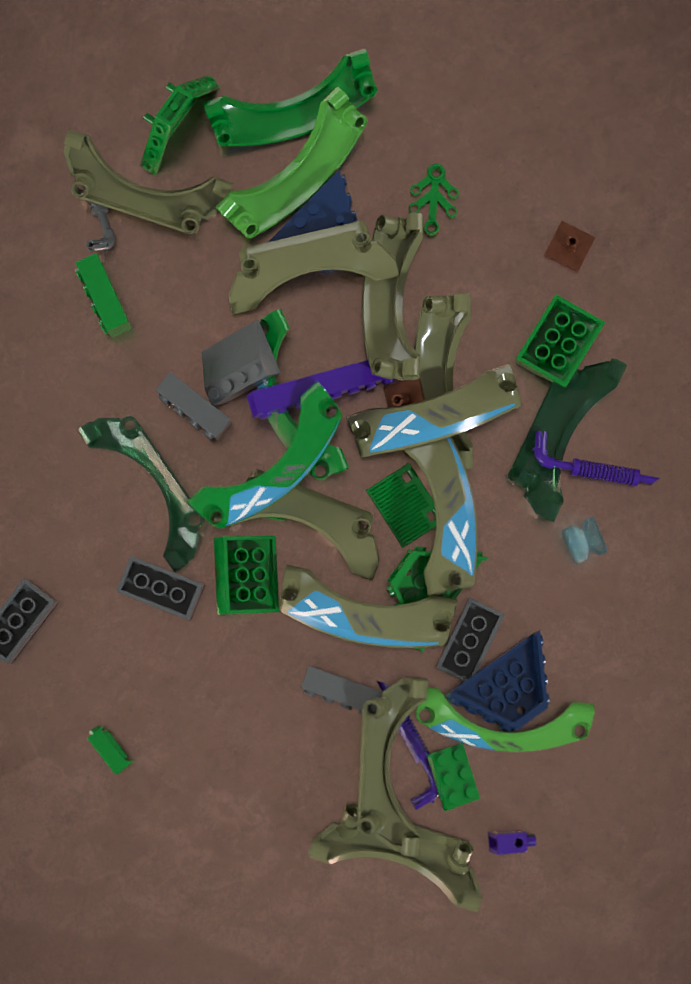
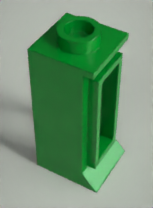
M96 726L89 732L91 736L87 740L113 773L117 775L135 760L127 759L128 755L110 732L104 730L105 726L101 728Z

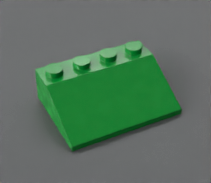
M555 294L516 357V364L566 388L606 322Z
M222 536L214 538L217 615L279 612L276 536Z

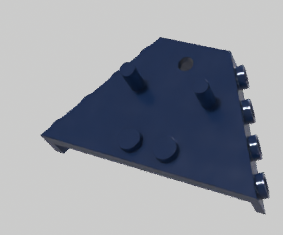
M339 170L268 242L358 221L355 210L351 211L350 204H352L350 192L346 193L344 187L347 186L345 175H341ZM320 270V272H322V273H327V274H328L329 272H335V271H336V270Z
M540 630L526 637L444 697L448 698V702L453 705L465 707V710L471 714L483 716L482 719L484 721L500 725L499 728L506 732L519 730L545 711L550 702L549 694L546 691L548 679L544 672L546 660L542 652L544 641ZM519 707L523 708V714L518 713Z

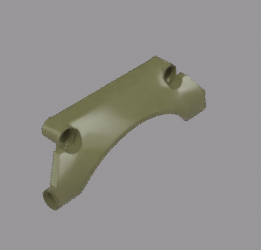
M68 129L66 134L64 155L70 175L75 176V181L71 187L72 194L75 197L187 234H193L198 230L201 218L207 220L218 212L215 207L231 192L233 186L232 182L211 177L196 186L180 190H157L143 187L124 178L109 166L96 149L89 135ZM77 184L84 185L86 190L79 189ZM187 220L194 221L196 225H189Z
M356 221L242 248L239 252L242 271L236 273L228 296L233 315L256 309L259 303L273 289L294 277L320 270H345L380 281L398 277L399 272L394 256L377 240L371 241L368 226L364 221Z
M259 469L251 471L246 482L257 478L265 472ZM297 485L268 508L240 521L243 522L259 517H282L304 523L322 533L338 548L353 574L371 581L374 578L380 559L375 537L369 534L374 519L369 511ZM221 514L216 515L214 520L220 521ZM360 521H366L368 524H362Z
M405 677L383 691L382 698H372L363 705L357 829L359 833L365 836L373 832L376 833L375 837L394 851L402 852L405 856L419 855L420 832L406 816L396 798L391 781L390 758L395 737L402 723L415 708L427 701L428 679ZM371 703L377 706V712L371 709ZM365 821L371 823V829L366 826Z
M348 804L344 809L340 824L333 823L317 835L312 842L308 854L310 858L328 864L360 857L394 861L426 876L447 895L455 906L476 913L479 911L483 896L481 895L474 869L468 867L474 847L467 841L415 825L420 832L419 855L405 856L402 852L394 851L375 837L376 833L373 832L367 836L359 833L357 829L358 806ZM365 821L366 826L371 829V823Z

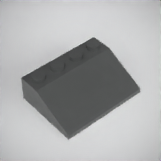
M259 320L252 322L202 351L204 388L213 406L225 404L281 373Z

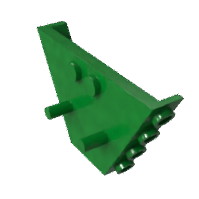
M203 76L180 84L177 87L169 82L166 89L172 94L155 117L149 113L145 114L143 119L152 125L140 166L153 175L158 173L168 139L200 96L220 88V85L216 83L214 78Z
M415 546V550L409 549L388 578L387 583L389 586L387 591L391 598H395L397 603L395 605L409 604L430 597L428 596L424 577V570L432 554V551H426L427 547ZM477 551L476 569L482 560L486 561L488 558L482 556L483 552ZM409 569H410V570H411V573L406 576L407 572H408ZM463 588L446 590L445 593L437 596L456 599ZM424 647L414 648V650L417 649L421 653L425 650Z

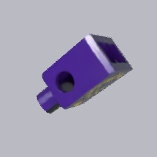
M521 830L488 832L489 852L497 855L527 852V847L536 846L535 834L526 835V832Z

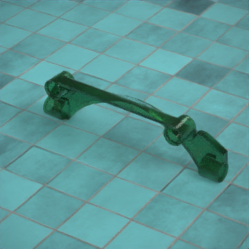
M612 358L611 361L585 366L583 370L577 369L566 388L554 382L551 383L508 474L510 481L523 489H527L524 495L538 516L555 522L564 499L561 490V468H546L538 463L535 458L533 448H535L536 432L542 431V435L544 431L548 433L546 443L547 455L554 457L555 460L563 461L568 442L579 422L601 398L619 385L627 368L624 362Z
M126 416L122 420L120 418H98L80 427L78 433L89 448L105 449L123 454L143 466L155 479L165 498L169 515V535L163 557L174 572L186 566L195 558L201 538L198 530L204 526L205 519L187 502L190 498L139 422L132 416ZM129 421L135 422V427L132 430H126L125 428L126 423ZM197 515L201 521L198 525L193 526L190 520L193 516Z

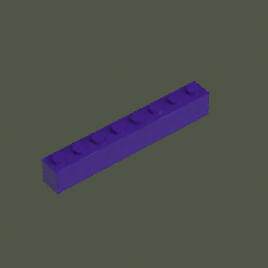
M366 360L252 391L246 397L253 418L260 417L261 419H266L272 416L271 413L278 412V414H284L290 411L289 408L293 407L301 409V395L316 382L334 400L342 397L343 393L348 392L349 395L359 392L361 388L370 390L377 387L376 384L383 383V385L393 383L394 378L386 379L373 375L369 361Z

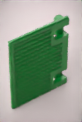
M410 463L405 464L366 490L402 548L436 527V519L431 522L427 516V513L432 511L436 517L435 502ZM406 472L411 478V480L407 483L402 477V475Z

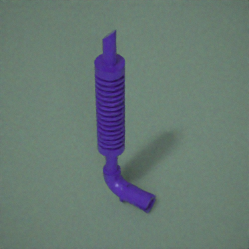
M537 431L535 434V448H533L535 458L538 463L546 468L570 470L573 476L597 478V480L612 481L631 486H637L639 482L653 484L660 479L658 477L641 475L640 470L634 468H625L599 462L595 463L594 461H584L574 458L572 463L555 460L554 457L547 455L546 443L548 433L544 431L542 435V431Z
M377 681L382 692L389 688L387 683ZM408 716L398 732H401V736L403 735L404 743L407 742L405 745L409 746V752L413 753L411 756H414L415 763L421 762L430 783V787L425 789L426 792L411 799L412 804H415V809L418 810L430 802L434 803V800L439 797V793L427 759V754H430L429 750L426 751L425 743H422L423 740H420L421 736H418L420 734L417 733L418 730H415L416 726L413 727L414 723H411L412 719H409L410 716Z

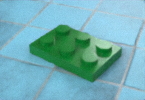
M463 743L427 754L444 811H449L480 799Z

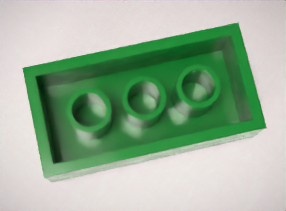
M97 253L75 262L78 267L75 269V272L82 284L85 283L82 287L89 300H93V303L90 304L97 317H101V320L98 322L104 333L109 334L113 338L132 329Z

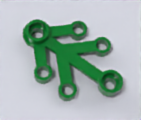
M440 164L430 165L427 169V176L419 183L413 184L410 188V194L417 197L421 194V190L431 183V190L416 202L411 203L408 208L409 213H414L411 207L416 206L418 210L415 213H419L420 208L430 201L428 221L424 224V232L428 236H434L439 231V224L436 222L437 202L446 210L448 218H455L457 215V208L452 206L439 191V183L446 189L448 198L451 200L458 198L459 190L453 187L445 178V168ZM438 171L440 175L434 176L433 172ZM413 188H418V189H419V192H418V193H414V192L412 191V189H413ZM455 191L457 195L451 196L450 192ZM450 209H453L455 211V214L450 215L448 211ZM433 226L435 230L430 232L428 227Z

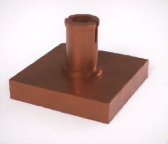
M561 221L544 255L578 272L595 237Z
M420 377L417 380H405L383 387L388 407L403 406L426 400Z

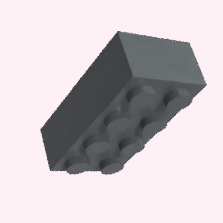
M171 372L156 388L159 394L157 397L167 406L171 404L174 412L180 417H188L187 421L197 430L199 428L203 429L202 433L212 442L214 439L219 442L233 425L231 419Z
M130 556L116 592L190 621L204 584Z
M23 578L0 608V659L6 664H11L58 603L26 578Z
M468 598L435 668L463 682L476 674L505 614L472 598Z
M312 666L308 667L301 686L302 689H305L304 693L315 697L316 694L323 696L322 700L333 704L335 700L341 702L340 706L349 710H352V707L360 709L358 713L362 715L365 702L375 697L381 698L382 696L381 691ZM371 703V709L376 712L377 706Z

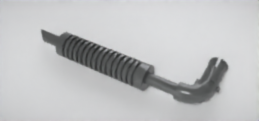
M88 201L92 215L99 217L103 229V238H100V240H88L86 248L93 247L87 249L89 252H107L108 249L112 248L115 241L114 231L110 229L105 214L109 209L108 207Z

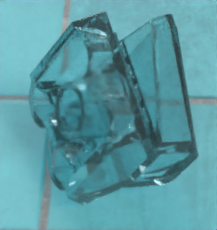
M593 517L587 518L583 522L581 529L571 525L562 530L564 540L576 565L587 561L590 553L603 555L607 552L606 544Z

